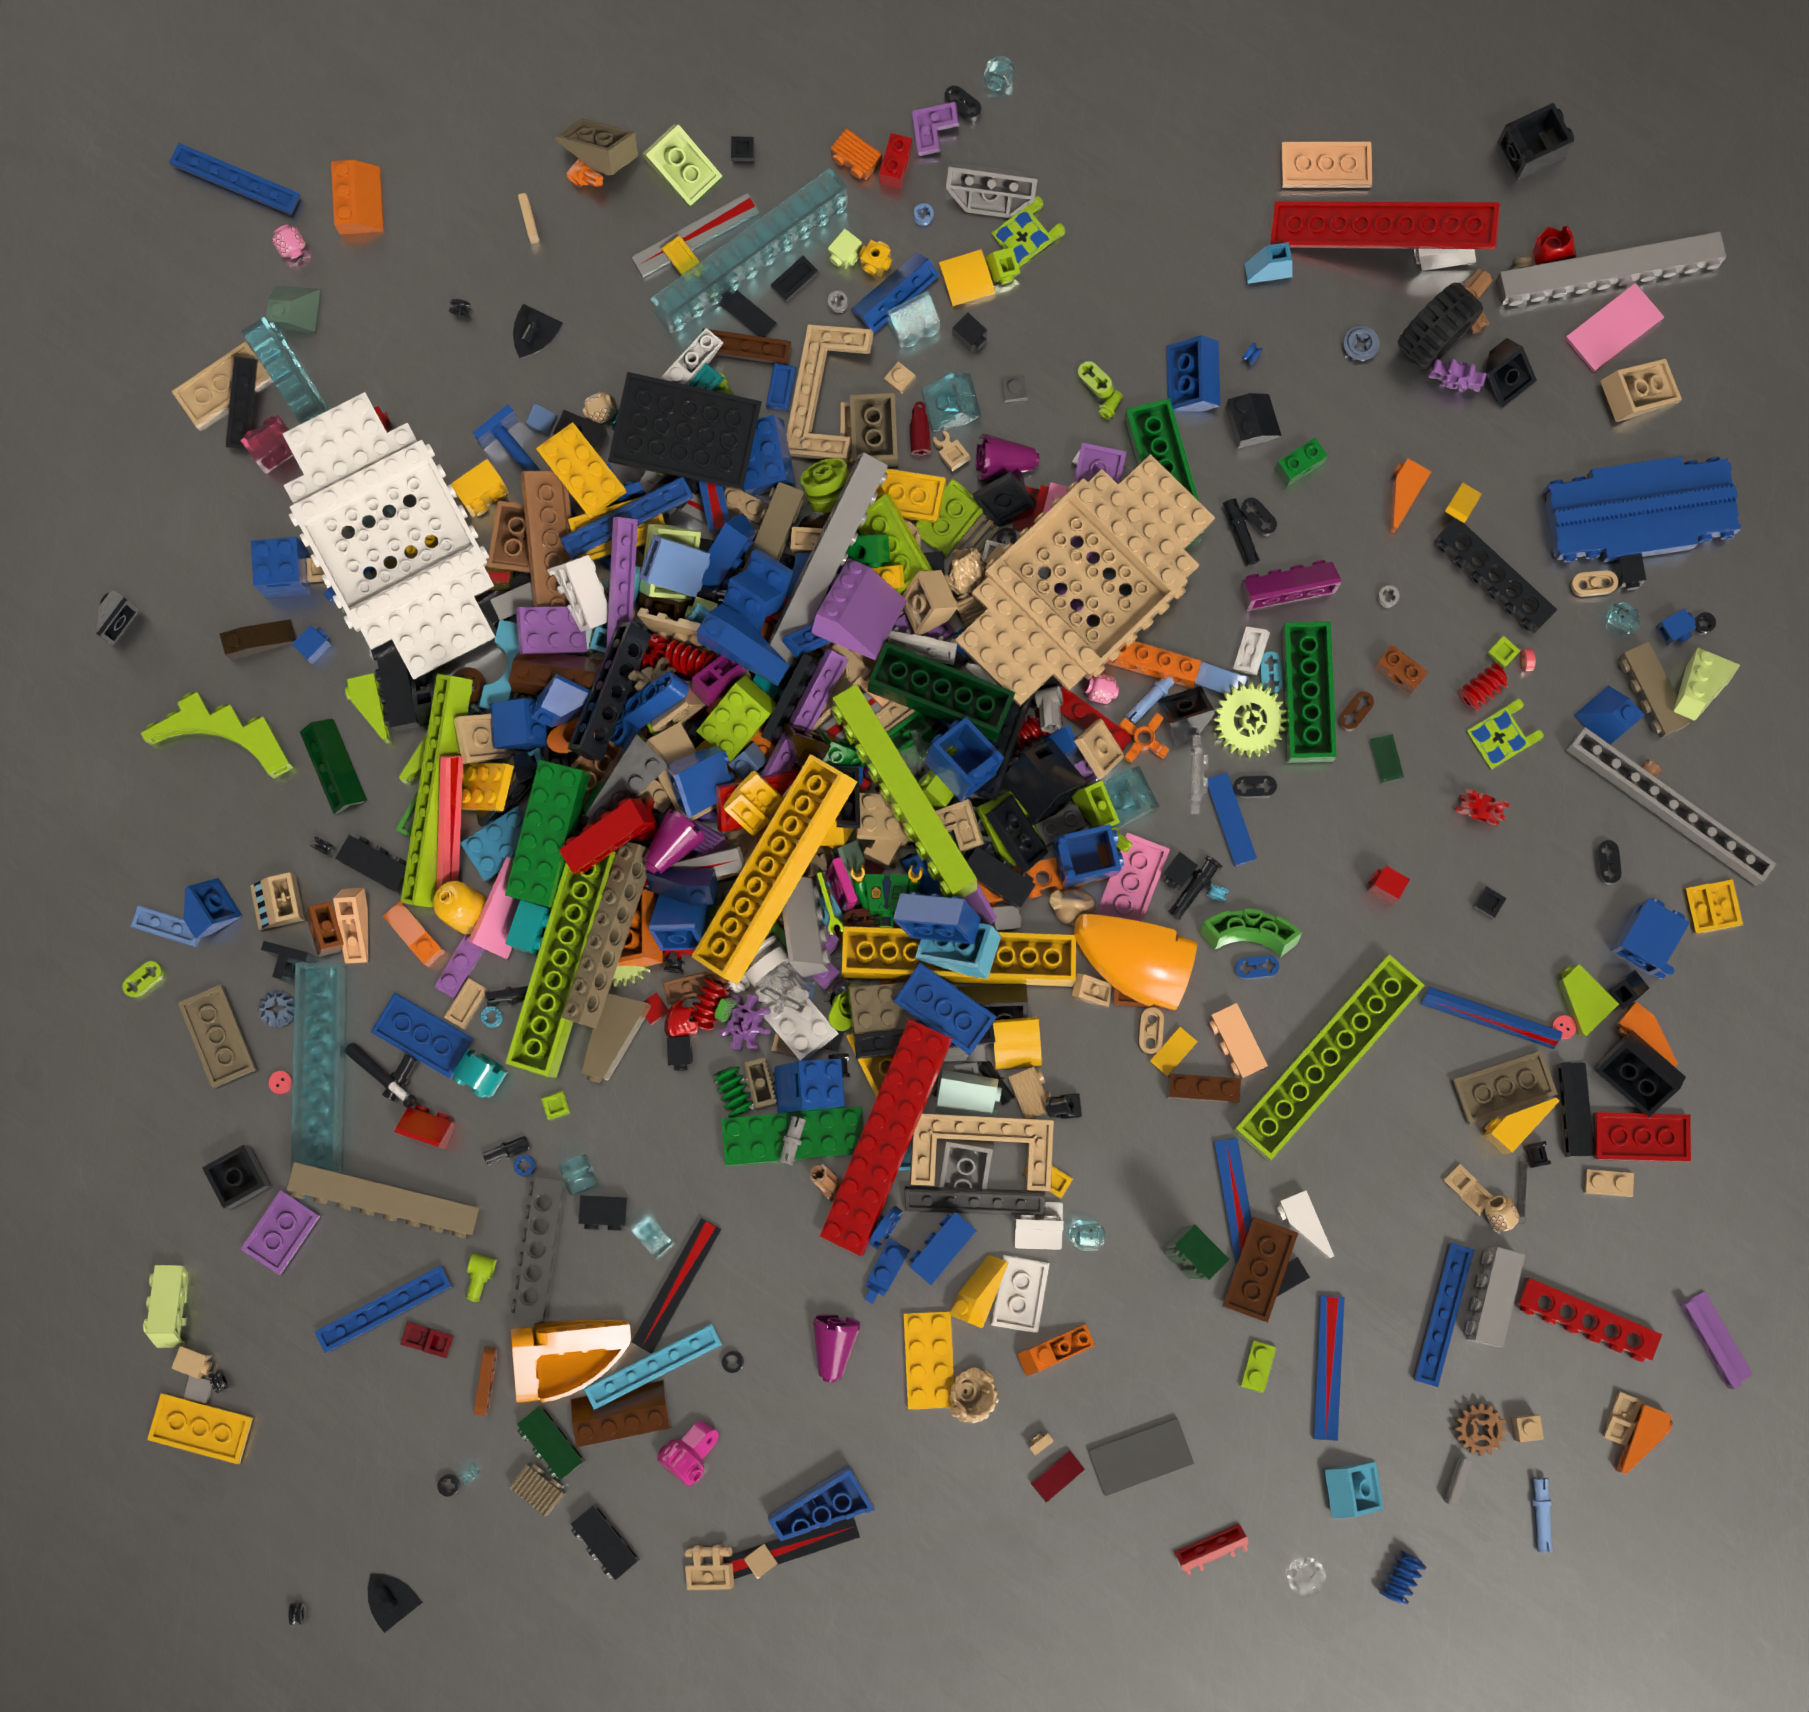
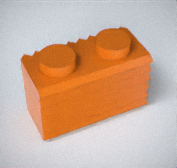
M848 128L845 129L831 147L833 161L840 166L845 165L850 169V173L858 179L863 178L867 181L883 161L881 152Z

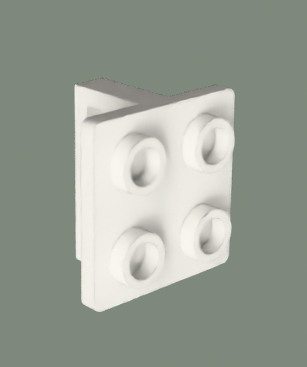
M1046 1202L1045 1216L1016 1215L1015 1248L1061 1250L1064 1223L1063 1203Z

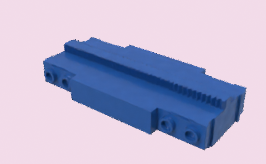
M1679 456L1591 469L1586 475L1587 479L1585 476L1573 478L1570 482L1563 483L1561 479L1551 481L1543 490L1547 498L1545 510L1552 543L1551 552H1553L1556 560L1563 559L1564 562H1572L1577 560V557L1586 556V559H1593L1601 554L1602 562L1604 563L1616 561L1621 556L1641 553L1642 557L1692 550L1698 545V542H1708L1714 537H1721L1722 540L1733 538L1741 530V524L1738 522L1739 513L1736 503L1738 494L1736 486L1732 482L1731 463H1729L1728 458L1720 460V457H1712L1707 459L1706 462L1698 463L1697 460H1691L1683 465L1682 457Z

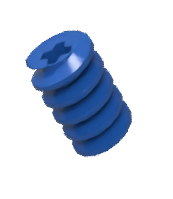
M1401 1550L1405 1558L1397 1557L1396 1559L1401 1566H1392V1569L1397 1574H1388L1387 1576L1392 1581V1584L1384 1583L1383 1586L1388 1591H1380L1379 1593L1398 1604L1408 1605L1409 1601L1405 1595H1413L1409 1586L1417 1587L1418 1584L1413 1578L1421 1579L1422 1575L1418 1569L1426 1570L1427 1567L1421 1560Z

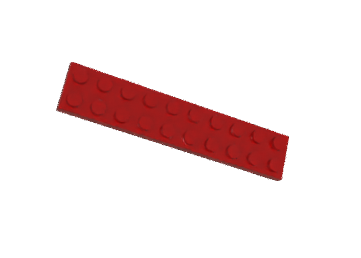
M1275 201L1270 245L1289 242L1290 248L1496 250L1501 205L1500 202Z
M909 1019L820 1237L859 1256L864 1255L951 1045L952 1037Z

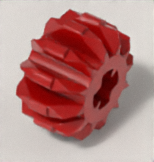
M657 634L651 636L649 647L641 660L640 669L643 670L648 667L655 669L657 662L662 657L665 658V652L669 645V641L666 638Z

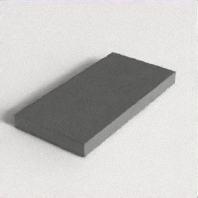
M1178 1418L1088 1450L1105 1496L1194 1464Z

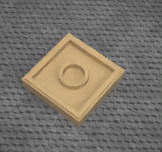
M1101 718L1095 720L1074 741L1098 779L1105 777L1125 757Z

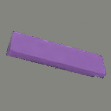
M1701 1292L1679 1304L1727 1388L1735 1389L1741 1386V1382L1751 1377L1752 1372L1707 1293Z

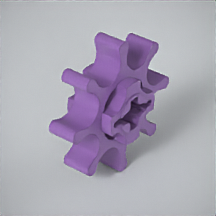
M1435 359L1429 378L1441 380L1440 386L1449 389H1459L1460 392H1464L1467 388L1480 392L1481 386L1484 385L1486 373L1475 372V365L1456 362V359H1451L1448 363Z
M749 994L745 1004L742 1002V996L732 995L731 997L737 1000L738 1003L735 1009L731 1011L732 1015L728 1019L726 1028L719 1030L718 1034L729 1036L732 1033L733 1042L730 1045L731 1049L740 1050L744 1040L747 1042V1048L758 1049V1044L755 1040L757 1033L770 1034L771 1032L770 1029H765L761 1023L763 1016L770 1014L771 1010L760 1008L757 1011L758 995Z

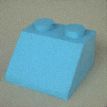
M1376 1462L1325 1470L1332 1518L1358 1517L1384 1510Z

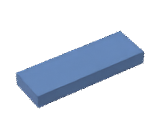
M137 905L130 927L196 948L198 947L200 938L195 939L184 919Z

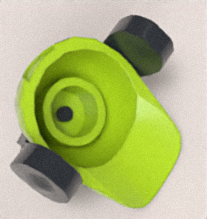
M847 979L841 980L833 987L829 1000L832 1007L829 1011L828 1021L830 1026L838 1031L847 1030L852 1026L848 989L857 986L850 985Z

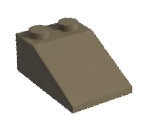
M581 118L555 136V140L582 162L594 171L605 175L615 174L638 157L636 134L634 131Z

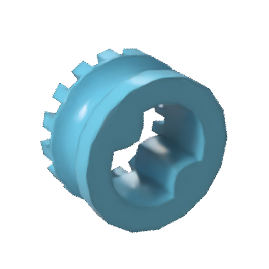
M1210 884V891L1206 893V896L1217 901L1226 902L1225 894H1228L1229 890L1224 887L1219 888L1220 886L1217 887L1215 884Z
M486 1007L481 1013L482 1023L489 1028L498 1027L503 1020L502 1012L496 1007ZM490 1011L497 1012L495 1016L497 1021L493 1024L487 1022L488 1017L486 1015Z

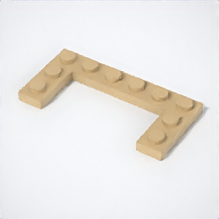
M808 325L786 434L790 456L815 459L841 458L849 462L852 448L851 437L811 433L827 351L870 354L874 334L871 329Z
M922 1114L912 1136L910 1185L934 1186L937 1138L1028 1143L1025 1190L1050 1191L1054 1120Z

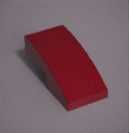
M407 1321L400 1345L447 1358L453 1335Z
M1068 1451L1033 1481L1031 1485L1044 1501L1048 1502L1081 1474L1085 1468L1071 1451Z

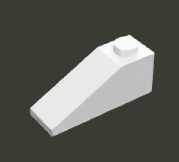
M1302 1191L1278 1201L1279 1207L1276 1209L1282 1221L1286 1220V1223L1298 1232L1326 1258L1334 1257L1307 1191Z

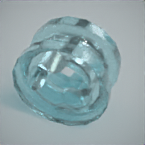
M474 1463L457 1477L459 1480L462 1479L464 1481V1486L468 1485L481 1473L480 1470L474 1468Z

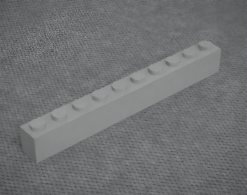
M1721 232L1502 271L1499 273L1496 281L1501 304L1515 306L1526 300L1537 302L1547 296L1559 298L1569 292L1580 294L1596 287L1598 290H1602L1618 283L1620 286L1628 285L1634 280L1641 279L1642 282L1654 279L1656 276L1663 275L1664 278L1683 271L1689 274L1705 267L1708 270L1715 269L1725 260L1726 253Z
M866 453L858 456L768 640V643L791 668L795 666L799 657L796 658L782 642L784 636L814 624L818 608L828 595L826 592L829 586H833L838 577L836 571L839 565L843 566L847 560L848 554L846 551L849 545L852 546L858 537L856 530L859 525L862 526L868 516L866 510L869 505H873L878 493L875 491L878 485H882L888 473L885 471L888 465Z
M1586 727L1577 734L1566 749L1570 754L1755 886L1763 883L1777 864Z

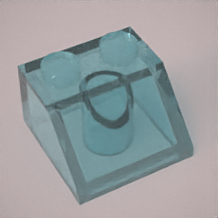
M928 291L887 311L888 327L900 348L904 346L907 348L918 342V339L924 336L931 337L940 329V320Z
M952 372L921 389L932 432L965 425L981 417L971 374Z
M1140 766L1124 770L1104 782L1120 823L1112 827L1120 828L1160 807Z

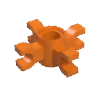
M1156 713L1147 726L1140 728L1127 718L1122 720L1119 727L1133 736V746L1125 755V761L1132 764L1140 751L1148 749L1161 759L1165 758L1170 749L1156 741L1154 733L1163 722V716ZM1147 734L1150 742L1146 744L1141 743L1138 740V735Z

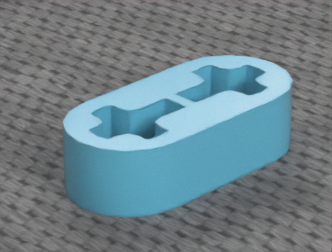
M1269 651L1263 654L1259 669L1260 683L1263 685L1262 691L1269 687L1265 685L1270 680L1269 676H1273V683L1278 685L1275 686L1274 690L1270 691L1269 695L1271 696L1274 693H1279L1282 688V668L1280 656L1275 652ZM1268 657H1271L1272 661H1276L1270 672L1269 665L1264 664Z

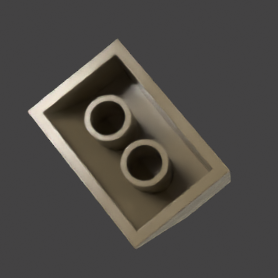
M895 393L850 395L852 461L855 463L860 454L866 453L888 465L887 467L898 466Z

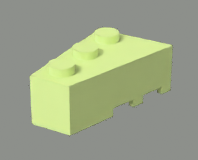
M1697 648L1686 665L1674 712L1695 721L1730 682L1740 665Z
M155 1265L154 1273L150 1274L149 1279L152 1289L151 1296H148L146 1301V1307L149 1312L148 1319L144 1320L143 1330L156 1348H180V1346H185V1341L181 1340V1326H186V1318H182L184 1303H187L188 1272L183 1266Z

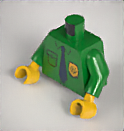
M862 864V871L855 873L853 866H851L850 870L851 876L854 878L855 894L863 908L870 910L871 915H880V928H893V917L900 893H919V879L923 874L922 867L919 874L912 872L913 865H911L908 875L865 874Z

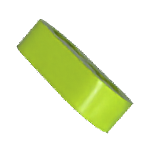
M1090 361L1084 362L1079 366L1078 375L1081 381L1099 398L1111 396L1114 391V385L1110 377L1103 370ZM1085 372H1093L1094 377L1092 378L1089 374H1085ZM1100 382L1104 386L1107 385V388H1100L1098 383Z
M153 961L144 963L125 979L122 985L124 993L133 998L142 996L163 978V967ZM149 967L157 968L155 970V977L148 976L146 979L144 978L150 973ZM142 981L140 984L137 985V992L130 991V989L132 988L130 985L131 982L138 983Z

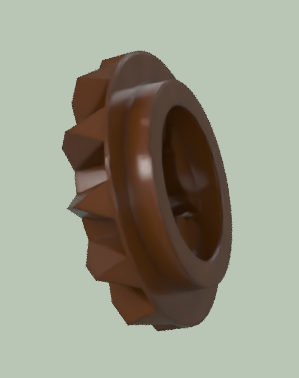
M464 667L452 675L473 680L472 686L475 691H472L469 703H475L476 700L482 697L486 682L480 671L475 668Z

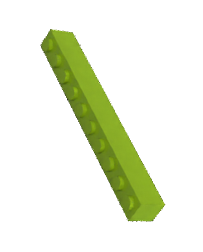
M441 674L436 676L401 903L433 908V898L436 893L440 759L443 756H461L454 719L460 716H468L473 683L471 679Z

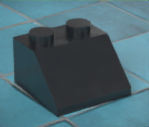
M1248 393L1228 399L1226 411L1238 449L1282 437L1269 394Z

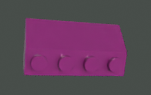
M1325 560L1313 562L1312 566L1295 565L1290 567L1288 571L1281 572V569L1269 571L1268 575L1259 576V574L1248 575L1242 581L1241 588L1246 610L1250 611L1336 593L1341 584V578L1333 562L1326 563Z

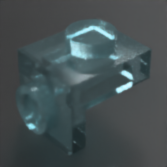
M650 1217L640 1221L632 1231L634 1236L642 1242L655 1258L673 1243L662 1228Z

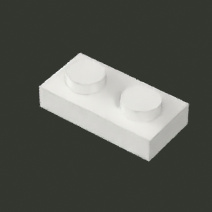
M1246 626L1233 667L1236 672L1257 675L1270 632L1265 629Z

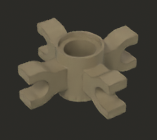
M662 657L657 662L655 669L648 667L641 672L633 670L628 675V678L634 680L637 684L627 696L632 697L666 672L674 674L676 672L675 668L668 667L665 670L666 664L670 662L668 658Z

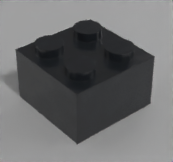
M242 1145L202 1167L223 1209L230 1210L271 1187L256 1156L248 1145Z

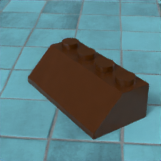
M518 652L513 659L508 682L512 692L539 695L557 674L591 690L602 660L559 653L520 654Z
M664 1380L644 1384L595 1410L587 1396L571 1399L572 1425L576 1447L673 1427Z

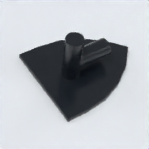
M523 304L517 314L513 329L514 346L519 359L543 350L555 338L563 322Z
M370 1574L368 1603L375 1621L385 1633L423 1602L401 1580L385 1574Z

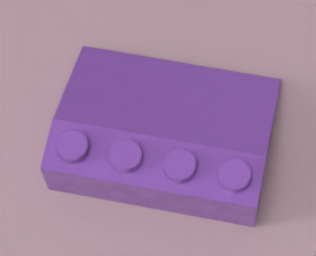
M848 558L816 613L811 633L876 660L907 600L869 566Z

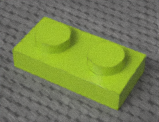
M1252 1341L1241 1387L1264 1393L1276 1347Z

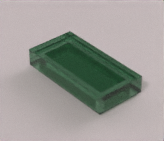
M1393 734L1371 738L1369 741L1380 783L1403 779L1404 775Z

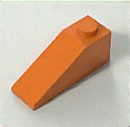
M1409 458L1405 464L1399 463L1393 475L1397 476L1393 482L1390 532L1393 534L1431 474V471Z
M400 901L383 915L406 945L427 967L432 965L446 952Z
M1641 1404L1634 1421V1430L1627 1447H1624L1616 1470L1617 1472L1627 1474L1664 1439L1666 1434L1670 1433L1673 1425L1671 1414Z

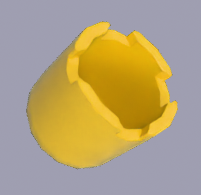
M449 881L436 891L433 898V909L439 919L455 931L462 934H472L488 898L466 883Z

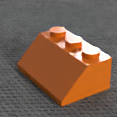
M357 160L331 161L334 226L338 233L344 235L384 231L380 166Z
M646 889L642 890L617 966L644 967L663 963L662 950H660L649 931V924L659 894Z

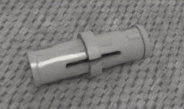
M795 1116L791 1117L787 1136L783 1138L785 1143L779 1162L792 1166L798 1145L801 1146L802 1141H800V1137L806 1122L805 1119Z

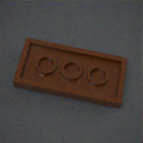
M1253 1217L1222 1306L1268 1323L1298 1232Z

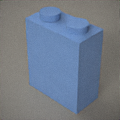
M653 534L639 578L647 583L696 598L697 592L702 587L704 572L710 564V553Z

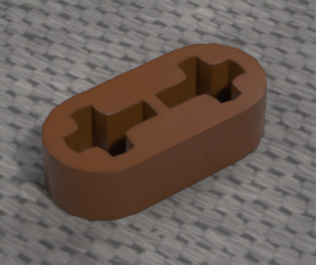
M1364 691L1356 694L1339 716V726L1345 731H1352L1357 728L1374 705L1373 696ZM1365 697L1368 700L1366 702L1368 707L1364 705L1359 711L1356 709L1360 703L1358 698L1362 700ZM1354 712L1356 714L1353 718L1355 724L1350 723L1346 725L1344 723L1346 721L1344 716L1349 717Z
M864 908L853 909L844 915L843 922L846 927L880 928L879 924H876L874 920H868V918L875 917V915L870 914V910ZM853 915H856L858 919L864 918V921H858L856 926L849 923V920L853 919Z

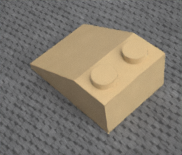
M1666 359L1617 370L1600 380L1616 422L1631 419L1682 400Z

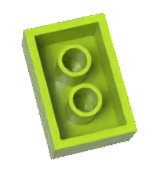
M745 675L734 684L697 729V732L712 746L717 745L722 751L725 750L731 762L741 754L770 719L777 703Z

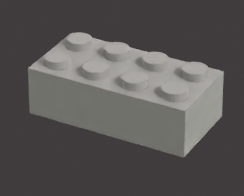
M1490 1247L1488 1251H1484L1481 1264L1484 1265L1483 1273L1478 1275L1476 1281V1288H1479L1477 1297H1473L1470 1310L1473 1311L1472 1319L1467 1321L1465 1327V1334H1468L1467 1340L1503 1348L1525 1254L1499 1247Z

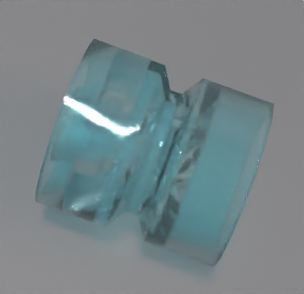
M586 1154L558 1165L562 1177L568 1179L565 1185L570 1196L582 1193L598 1185L594 1173L588 1172L591 1166Z

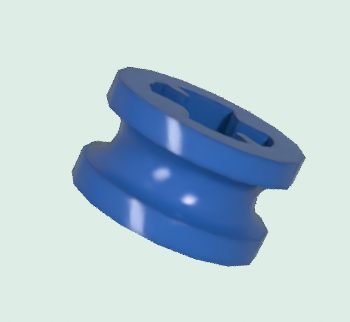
M1255 342L1242 357L1243 360L1247 359L1250 365L1257 360L1263 351L1262 348L1256 347L1257 344Z
M527 1155L519 1156L514 1162V1170L521 1176H530L536 1169L535 1160ZM526 1159L527 1163H531V1168H527L529 1171L525 1173L523 1169H519V1163L522 1164L521 1161Z

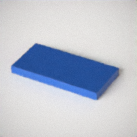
M921 963L918 964L893 1000L894 1003L928 1027L952 1037L951 1043L968 1055H971L997 1017Z
M395 992L371 1030V1033L450 1079L454 1075L453 1071L467 1048H470L475 1040Z

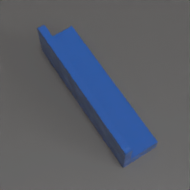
M915 253L851 308V311L861 318L867 329L876 332L937 279L939 274L928 258Z

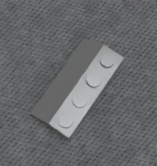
M801 877L782 909L789 963L802 977L828 972V963H831V956L825 945V941H828V935L822 923V920H825V913L819 901L822 898V891L820 885H816L812 878Z

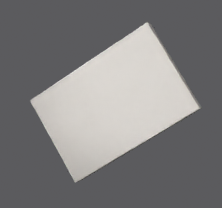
M1003 1255L1002 1260L1009 1263L996 1294L991 1325L1038 1333L1050 1263Z

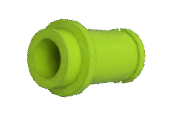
M1117 390L1113 391L1111 396L1106 398L1103 405L1099 406L1098 414L1107 420L1114 417V411L1123 399V395Z

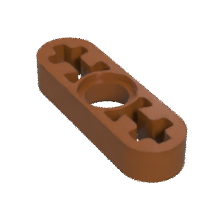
M485 1346L482 1354L474 1415L487 1417L489 1412L497 1360V1348Z

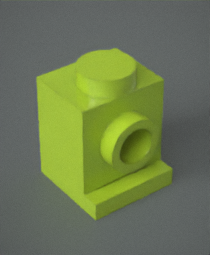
M1013 247L994 251L985 257L994 282L1000 281L1001 285L1009 284L1014 281V277L1020 274Z

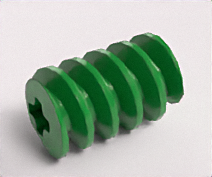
M732 1066L712 1075H718L714 1080V1084H722L717 1089L718 1093H725L720 1098L721 1101H729L724 1106L725 1110H732L728 1114V1118H733L752 1110L749 1107L753 1104V1100L746 1101L750 1092H742V1089L747 1084L738 1082L743 1078V1075H735V1072L740 1068L739 1066Z

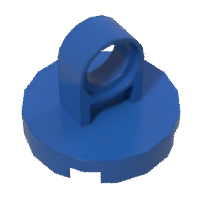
M894 1206L885 1217L880 1214L874 1228L875 1231L868 1244L875 1249H879L882 1246V1243H880L882 1237L888 1239L901 1219L898 1216L904 1212L897 1206Z

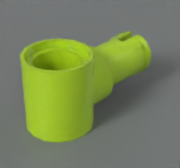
M477 1253L472 1254L467 1273H470L469 1278H471L466 1295L467 1300L479 1302L484 1282L492 1278L497 1259Z

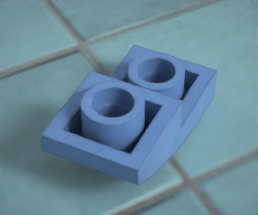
M1204 661L1201 664L1195 683L1232 695L1231 687L1234 686L1239 691L1240 683H1243L1246 687L1249 677Z

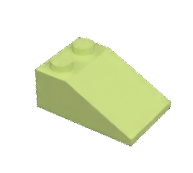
M679 124L672 125L641 154L658 175L689 206L697 201L722 177L721 173Z

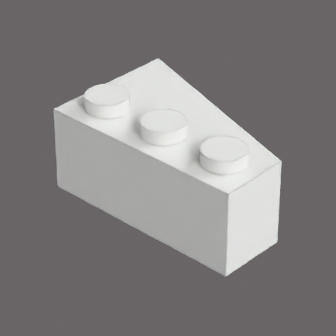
M589 555L547 569L550 576L554 575L560 585L557 587L560 594L564 593L570 603L567 608L581 632L608 622L609 603H607L604 596V587L596 575L595 564Z

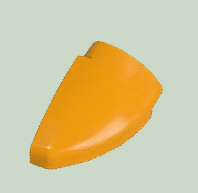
M1081 914L1076 918L1074 927L1075 939L1091 965L1103 978L1123 994L1144 1005L1152 1006L1155 1004L1171 1010L1177 1009L1191 975L1197 950V941L1176 935L1177 932L1174 929L1136 920L1095 914Z
M626 1320L539 1322L534 1324V1334L532 1327L510 1329L516 1403L538 1400L541 1402L553 1401L573 1394L597 1380L612 1367L628 1347L631 1340L629 1322Z

